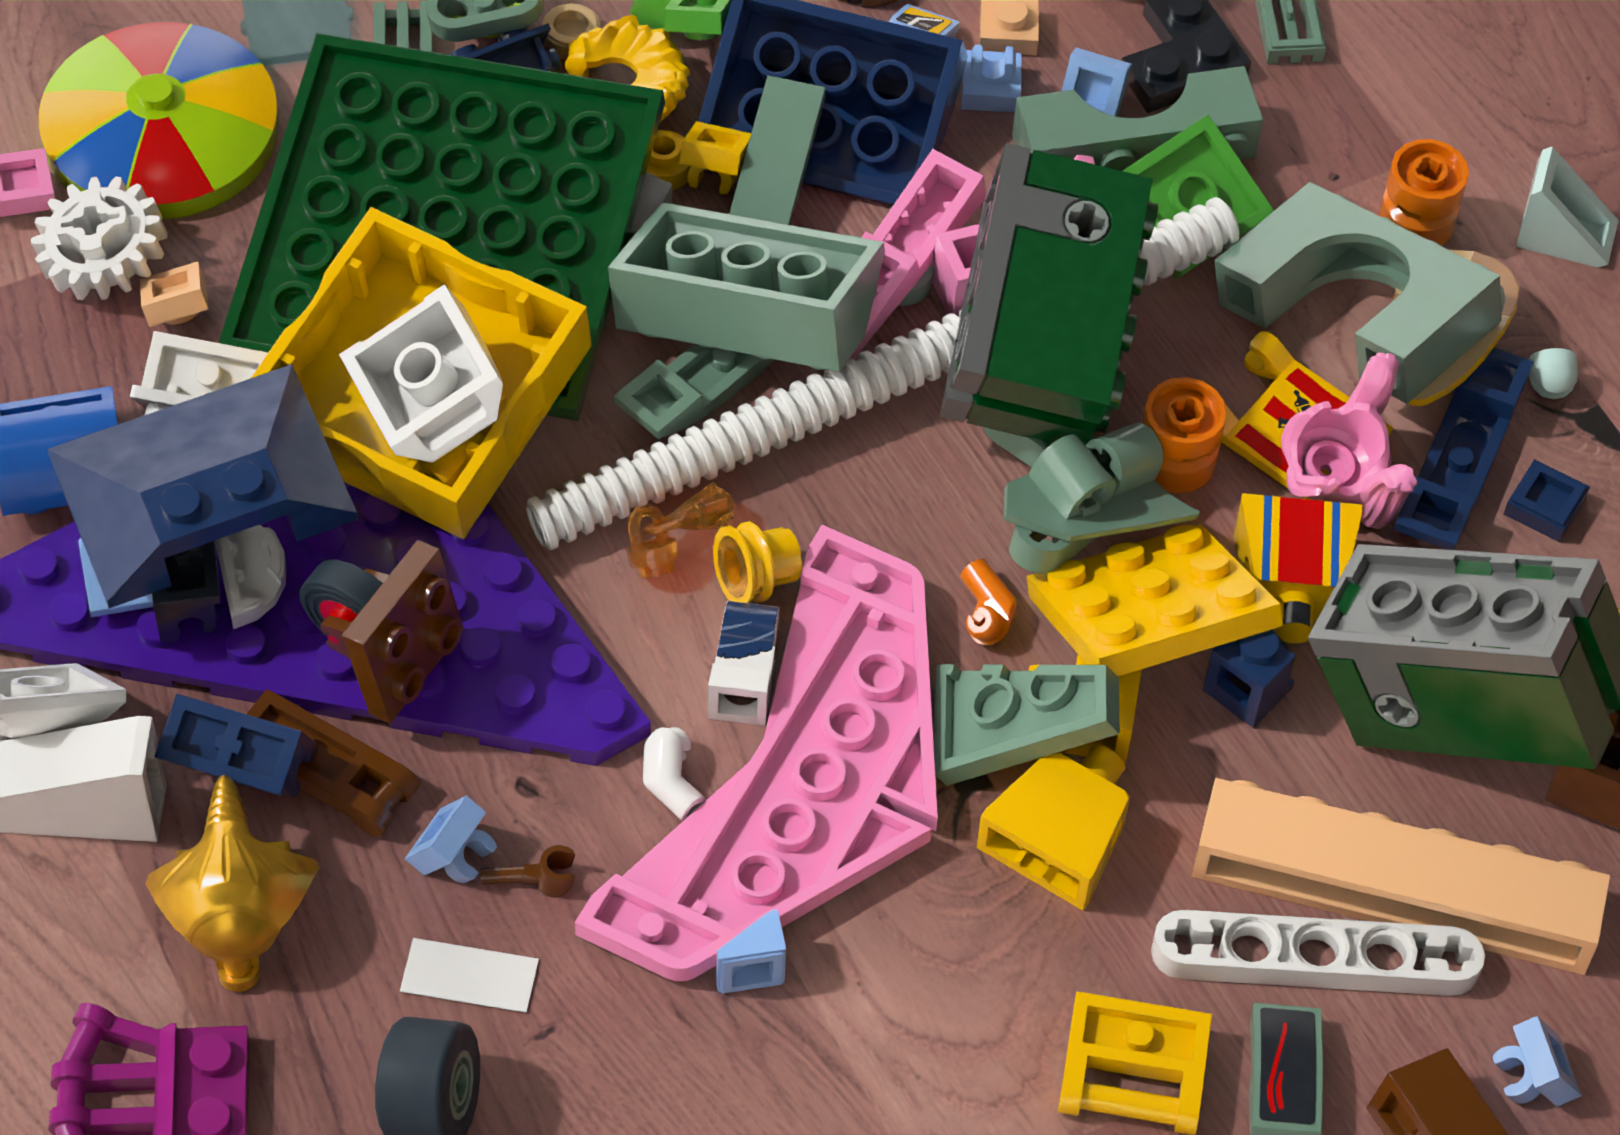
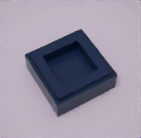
M1534 459L1508 500L1503 515L1560 542L1585 502L1590 486Z

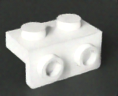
M154 331L142 385H132L130 398L146 408L145 415L250 379L268 353Z

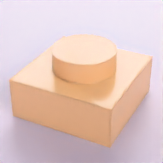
M981 0L979 45H983V51L1005 52L1006 46L1014 47L1016 53H1022L1024 56H1037L1039 0Z
M198 261L140 279L141 307L149 327L162 323L170 325L185 323L193 319L199 312L208 310L206 280Z

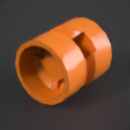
M1417 139L1404 144L1395 152L1378 216L1388 218L1395 224L1443 246L1451 238L1459 214L1460 204L1469 178L1467 161L1457 149L1448 143L1438 140Z
M1189 377L1171 378L1158 384L1148 395L1142 423L1150 427L1160 440L1163 450V464L1155 481L1168 492L1187 493L1199 489L1213 477L1227 411L1225 402L1217 390L1204 381Z

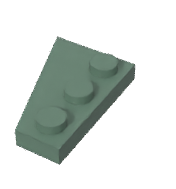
M936 664L935 776L946 786L1120 734L1119 677L1107 665H1039L1034 671H1010L1003 664H983L981 671H961L955 664Z

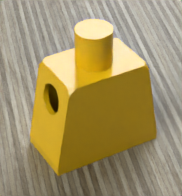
M1102 745L1093 746L1081 764L1060 752L1041 757L985 809L980 819L976 848L1084 911L1092 898L1125 824L1130 796L1124 789L1115 785L1125 770L1124 761L1116 752Z

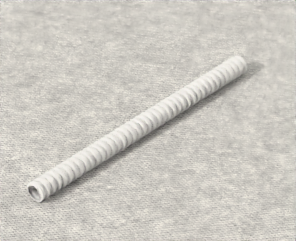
M1214 197L1208 200L1205 206L1198 204L1192 207L1189 213L1182 211L1173 217V221L1164 219L1157 223V228L1154 227L1150 240H1144L1140 258L1148 260L1143 285L1149 286L1155 283L1157 277L1165 279L1171 276L1174 269L1183 271L1190 266V262L1194 264L1201 263L1206 259V255L1214 257L1220 254L1223 248L1228 250L1239 241V226L1231 208L1220 198ZM959 310V316L953 313L944 316L942 324L934 320L926 325L925 331L919 328L910 331L908 339L900 335L892 340L891 346L886 343L876 346L874 354L868 350L861 352L858 355V361L849 358L840 372L824 370V376L822 377L817 373L811 374L807 377L806 384L799 380L790 384L788 392L783 388H779L772 393V399L763 395L755 400L754 407L745 403L738 407V414L736 415L731 411H727L721 415L720 422L712 418L705 421L702 430L693 426L686 430V437L682 438L678 434L672 435L668 438L667 445L659 441L651 446V452L649 453L643 449L636 451L631 461L625 457L618 459L616 467L613 469L608 465L600 467L598 475L595 477L588 472L580 477L581 483L579 484L572 480L565 482L561 492L552 488L545 492V499L540 500L537 496L529 498L527 500L526 512L537 539L542 546L552 551L559 547V540L561 539L570 543L577 539V532L579 531L588 535L595 530L594 525L597 523L606 527L612 523V517L615 515L620 519H624L630 515V509L633 507L637 511H642L648 507L649 500L658 504L665 500V493L667 492L676 496L683 492V485L685 484L690 488H694L700 484V478L703 476L707 480H712L718 476L719 469L726 473L735 469V462L739 461L743 465L748 464L753 460V454L755 453L759 457L766 456L770 453L771 446L778 450L787 446V439L789 438L797 442L804 438L805 431L811 434L821 431L823 423L829 427L836 425L839 422V416L845 419L855 416L856 408L865 412L873 407L874 400L883 404L890 400L891 393L898 397L905 394L908 385L913 389H917L924 385L925 378L931 382L939 379L941 371L947 374L949 372L961 310Z

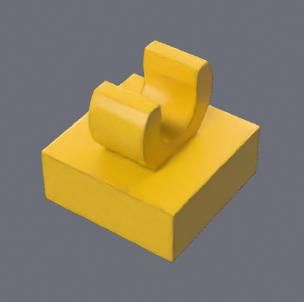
M696 121L682 141L679 161L680 164L691 166L687 176L689 186L693 188L698 187L704 175L703 170L716 171L721 177L719 193L727 195L742 169L751 133Z

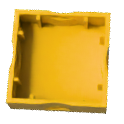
M370 207L325 271L319 289L311 303L291 325L285 328L251 378L292 364L343 481L459 538L465 539L592 346L587 306L511 271L489 267L476 262L458 252L446 241ZM444 284L463 304L481 335L503 382L501 396L506 399V402L500 408L503 410L482 443L479 445L470 440L466 445L468 464L452 487L421 473L419 460L395 455L339 354L357 342H364L425 301L424 298Z

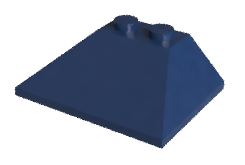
M292 364L47 449L109 609L171 587L164 558L285 515L296 541L359 520L355 506Z

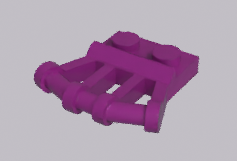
M81 1003L72 1020L76 1029L61 1060L53 1064L51 1068V1087L57 1090V1106L49 1111L48 1130L51 1134L248 1135L250 1037L247 1025L177 1028L176 1023H171L161 1029H155L117 1017L104 1007L93 1003ZM101 1040L156 1057V1062L90 1064ZM155 1090L153 1107L88 1109L85 1107V1093Z

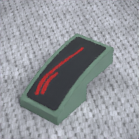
M1253 1002L1250 1017L1251 1075L1248 1086L1250 1135H1321L1323 1095L1321 1008Z

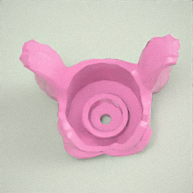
M1377 353L1371 357L1358 385L1345 405L1339 409H1331L1329 401L1315 404L1307 410L1295 414L1285 425L1281 437L1282 451L1289 465L1286 477L1287 486L1291 494L1312 500L1321 499L1331 502L1362 504V524L1375 529H1382L1394 519L1405 503L1409 493L1413 492L1414 487L1418 484L1412 468L1403 464L1391 466L1390 437L1385 422L1380 416L1390 400L1396 382L1399 362L1395 355L1391 353ZM1320 469L1328 470L1330 475H1324Z

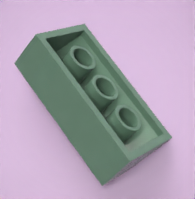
M661 202L608 266L616 329L642 333L653 338L662 337L698 344L704 348H719L750 354L760 359H776L807 365L817 370L840 372L865 338L885 254L884 242Z

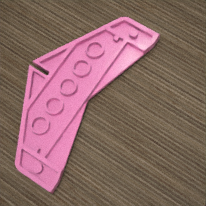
M821 525L807 548L801 573V584L764 739L751 760L623 876L615 874L591 895L575 921L576 936L666 979L673 981L692 980L717 966V950L769 911L778 909L781 927H784L930 842L932 830L936 831L938 814L925 586L923 576L916 567L825 525Z

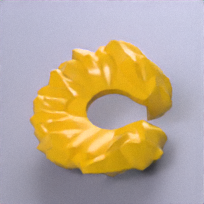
M629 15L609 22L603 29L596 27L589 32L582 33L577 39L569 43V57L565 61V68L569 75L588 78L589 68L599 67L608 63H619L635 71L637 78L631 85L663 90L665 106L660 122L676 108L679 101L686 97L685 92L689 87L687 77L690 75V71L684 65L680 49L670 40L669 32H665L664 28L651 29L648 25H639L637 16Z

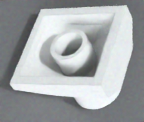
M78 663L0 669V741L100 723L126 703V689Z

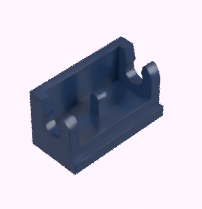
M176 693L154 757L218 778L222 775H227L234 783L283 797L284 794L294 797L301 788L300 783L296 782L301 761H312L317 743L300 730Z

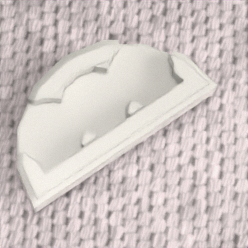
M261 525L215 540L233 629L260 619L276 605L286 585V560L283 547L276 533L271 528H264Z

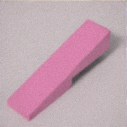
M932 149L874 234L872 235L865 231L861 238L884 242L885 254L865 338L850 358L855 359L933 264L937 234L962 228L984 202L986 190L983 175Z

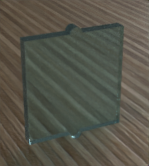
M242 0L245 19L240 22L241 33L248 36L250 51L259 59L263 66L308 60L316 33L352 39L349 22L353 20V10L351 7L346 6L345 0Z

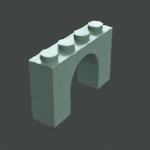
M1311 182L1301 188L1214 260L1219 305L1264 329L1310 291L1330 282L1344 279H1368L1400 290L1402 293L1355 333L1359 379H1361L1371 357L1377 353H1391L1395 355L1399 366L1391 396L1406 404L1502 321L1500 275L1490 271L1481 264H1476L1443 248L1432 240H1427L1395 224L1388 218L1380 217L1348 201L1343 196L1334 194Z

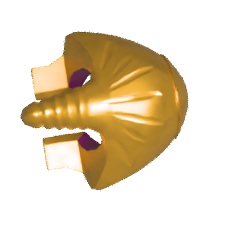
M222 775L218 778L213 788L204 829L205 832L200 842L191 849L177 850V857L151 872L145 884L155 903L170 924L198 952L215 960L222 986L230 991L242 992L252 988L260 978L259 956L272 946L281 931L280 929L294 914L320 867L315 859L290 852V841L261 842L255 839L249 831L247 817L244 813L245 809L242 805V799L237 786L229 776Z

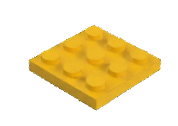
M1201 524L1195 526H1176L1166 531L1162 536L1138 543L1124 542L1115 544L1104 553L1078 561L1067 560L1053 571L1026 576L1031 601L1087 665H1107L1117 676L1283 626L1280 603Z

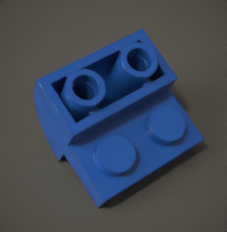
M112 386L0 404V506L2 516L19 513L33 515L45 512L49 508L68 505L47 449L118 425Z

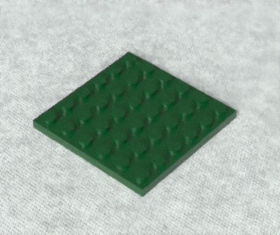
M316 33L218 343L269 353L285 328L291 325L311 303L319 289L325 271L370 207L446 241L458 252L476 262L489 267L511 271L587 306L592 346L546 414L547 416L579 421L612 300L608 266L627 245L665 106L663 90Z

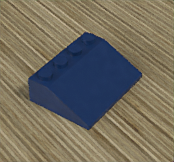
M732 0L698 122L752 133L767 75L825 87L826 97L802 184L893 206L932 149L938 152L940 150L953 113L968 55L964 42L961 39L800 0Z

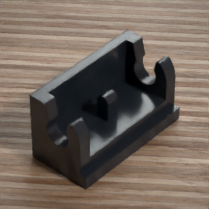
M215 541L164 558L172 586L152 593L161 643L179 641L181 633L180 621L187 618L200 619L205 633H211L217 627L215 604H221Z

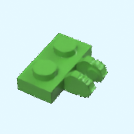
M633 0L634 3L629 12L631 15L637 16L639 25H648L652 29L664 28L665 32H683L686 38L692 40H707L723 34L732 0Z

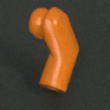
M981 558L968 564L961 572L960 578L977 599L972 616L967 615L966 629L975 642L987 646L997 644L1008 635L1017 609V601L988 562Z

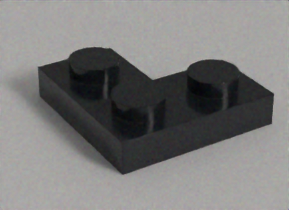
M1145 0L1143 16L1162 43L1122 57V61L1132 64L1127 84L1147 113L1174 104L1185 89L1188 74L1245 66L1249 76L1250 59L1208 0Z

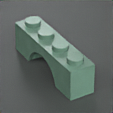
M1241 66L1188 74L1185 89L1175 104L1161 113L1144 118H1121L1103 113L1086 103L1075 90L1017 97L1012 137L1015 145L1030 148V153L1038 150L1074 159L1076 155L1091 156L1094 159L1095 165L1123 171L1207 114L1216 124L1239 160L1255 158L1263 118L1246 68Z

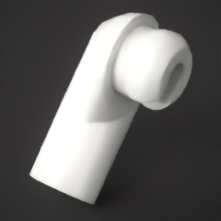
M661 727L648 737L644 745L643 782L653 795L679 819L684 821L706 801V798L681 776L682 761L686 759L684 751L691 750L689 736L685 731L677 727Z

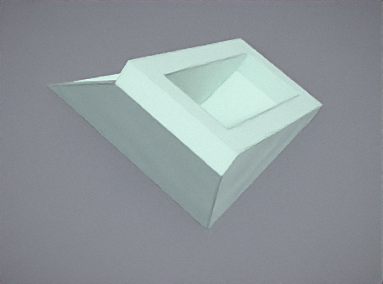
M1553 146L1543 149L1537 160L1516 247L1597 268L1606 266L1609 263L1619 220Z

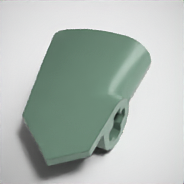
M1140 422L1129 424L1094 438L1086 445L1077 435L1064 436L1048 446L1039 455L1028 475L1008 482L1004 488L1003 520L1031 531L1069 542L1197 519L1201 512L1172 496L1155 481L1163 464V450L1155 432L1146 424Z

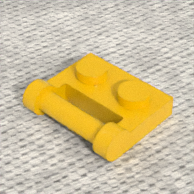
M1076 991L1058 1113L1078 1116L1081 1109L1174 1125L1175 1133L1195 1135L1201 1106L1212 1014ZM1086 1068L1179 1083L1181 1084L1179 1098L1084 1082Z

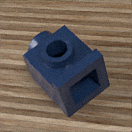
M1273 630L1216 646L1211 652L1203 691L1254 728L1293 688L1295 681L1290 678L1296 655L1288 650L1284 642ZM1236 675L1251 687L1250 695L1230 680Z

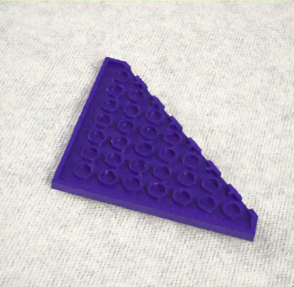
M344 482L359 520L300 541H296L286 515L260 524L264 528H271L276 533L285 553L286 585L275 606L257 621L233 629L216 550L221 604H215L217 627L213 632L205 633L200 619L187 618L180 621L181 633L179 641L163 643L160 642L154 607L91 617L78 543L81 537L75 521L0 559L1 650L32 655L34 662L47 665L78 663L85 668L88 665L120 671L123 679L171 688L174 687L175 682L210 688L211 695L255 703L264 691L269 689L288 701L298 704L301 708L312 714L352 721L353 715L378 718L369 715L350 659L327 646L326 641L328 637L309 619L301 605L299 591L317 566L326 560L337 559L354 564L363 570L368 568L390 575L415 542L419 540L440 550L464 630L456 648L449 655L442 657L425 679L418 697L413 702L404 706L393 722L389 723L390 728L442 737L443 731L479 738L480 745L532 754L533 748L569 754L571 762L593 766L599 765L651 735L650 720L488 504L465 539H462Z

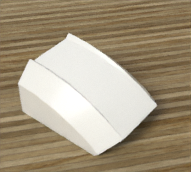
M445 284L424 298L425 301L364 342L359 341L339 354L395 455L432 463L497 420L503 387L498 369L475 324L463 304Z

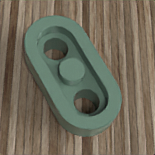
M426 0V12L431 30L439 38L450 42H461L528 27L538 20L544 9V0ZM513 3H522L517 6L508 7ZM457 15L465 16L461 18L451 19L452 17Z

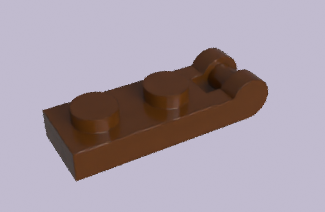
M269 689L264 691L247 712V715L300 730L316 742L317 747L312 761H301L296 782L300 783V789L350 817L361 830L372 836L379 837L385 832L393 821L392 810L399 802H408L420 786L415 774L404 765ZM365 777L378 784L371 795L357 788Z

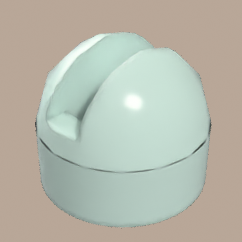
M1551 348L1538 351L1528 358V360L1534 361L1529 379L1533 390L1541 397L1552 400L1560 399L1567 396L1573 390L1579 375L1578 360L1575 352L1568 349Z

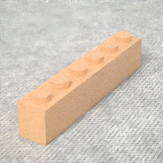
M1215 778L1191 876L1365 921L1454 926L1466 929L1478 938L1485 951L1585 975L1599 943L1610 880L1609 874L1593 871L1579 862H1556L1525 854L1522 850L1510 845L1499 844L1491 846L1459 838L1455 833L1445 829L1431 828L1426 830L1394 822L1388 816L1380 813L1365 812L1361 814L1329 806L1326 802L1315 797L1300 796L1296 798L1264 790L1261 786L1250 781L1236 780L1231 782Z

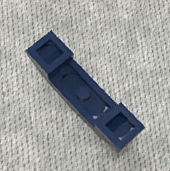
M1494 347L1467 380L1455 388L1450 405L1421 471L1415 477L1418 484L1414 487L1413 492L1409 493L1394 527L1395 531L1446 550H1455L1493 466L1534 361Z

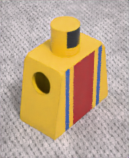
M1242 493L1234 528L1238 562L1280 603L1283 626L1275 628V633L1282 641L1287 643H1304L1309 641L1308 636L1314 627V620H1317L1353 554L1362 516V504Z

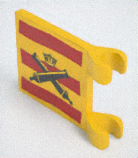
M1262 331L1250 342V351L1245 355L1244 365L1255 375L1275 381L1240 420L1236 418L1225 404L1227 416L1220 443L1225 444L1288 488L1286 476L1289 465L1281 445V437L1285 425L1295 414L1305 411L1315 404L1329 401L1331 409H1339L1349 401L1350 397L1296 361L1278 338L1267 331ZM1385 422L1390 437L1394 427ZM1320 469L1324 475H1330L1328 470Z

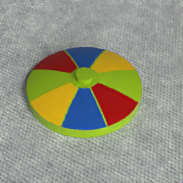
M153 22L132 25L104 34L90 41L67 58L56 70L43 93L39 109V130L48 164L56 178L66 189L69 185L73 184L80 192L88 190L92 177H97L102 187H108L115 177H121L127 190L138 183L142 186L147 198H154L163 217L162 219H173L193 215L218 206L245 189L264 169L273 153L279 131L277 97L269 73L259 59L244 45L223 33L206 27L179 22Z

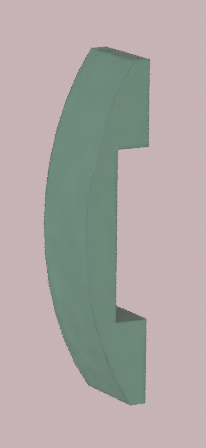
M693 344L668 366L660 360H656L614 395V403L657 439L685 429L715 411L751 383L775 359H760L750 354L719 348H704L698 344Z

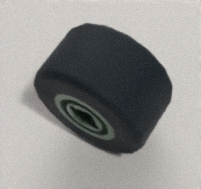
M402 1017L392 1025L383 1043L375 1082V1109L378 1125L384 1135L467 1134L474 1117L480 1086V1052L477 1037L470 1025L458 1021L417 1017Z

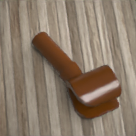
M554 845L542 853L540 862L537 864L483 867L480 870L481 884L524 882L525 884H536L539 890L546 896L561 897L571 889L575 875L567 873L556 874L550 869L557 868L562 870L571 867L574 862L575 853L567 846Z

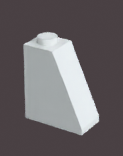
M135 716L0 741V833L158 842L167 782L162 760L154 757L158 748V741L153 718L150 716Z

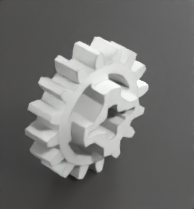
M92 177L88 190L82 192L71 184L67 187L69 199L61 202L51 198L47 202L53 213L51 217L36 218L34 223L41 235L31 238V245L37 254L35 258L44 277L51 279L58 292L62 293L71 287L78 300H83L88 295L90 289H96L101 300L108 299L110 287L117 284L126 293L131 291L132 286L129 278L135 274L148 278L152 273L146 261L148 259H162L164 256L158 241L168 238L167 231L161 221L163 217L154 198H147L142 186L138 183L127 190L121 177H115L108 187H102L98 178Z

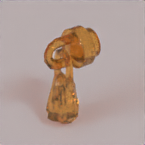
M713 481L666 517L663 516L656 506L644 504L636 507L629 516L628 522L631 546L626 549L630 567L637 568L640 578H653L673 572L676 569L674 559L679 557L676 538L669 537L668 532L677 528L683 530L720 529V527L727 526L729 520H732L734 517L735 504L731 494L720 488ZM649 516L653 522L642 528L643 534L656 535V538L643 541L640 528L642 517Z

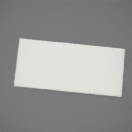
M413 938L400 992L527 1013L539 959Z

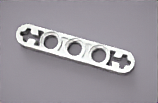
M1196 910L1172 911L1163 916L1156 926L1151 947L1152 959L1158 969L1169 977L1177 979L1441 996L1462 995L1471 990L1478 981L1485 959L1483 945L1478 938L1466 929L1454 926ZM1175 935L1188 936V943L1192 946L1190 954L1178 953L1177 944L1173 943ZM1213 935L1222 936L1218 958L1211 957L1214 944H1211ZM1241 936L1257 937L1264 942L1269 954L1261 961H1245L1235 954L1232 949V942ZM1308 940L1323 941L1333 949L1336 959L1326 966L1312 965L1301 956L1299 946ZM1376 944L1390 945L1400 953L1403 964L1395 970L1379 969L1369 961L1366 951ZM1417 948L1423 950L1420 961H1425L1422 970H1414L1418 952ZM1444 951L1455 953L1456 961L1462 964L1460 971L1449 970L1447 960L1441 959Z

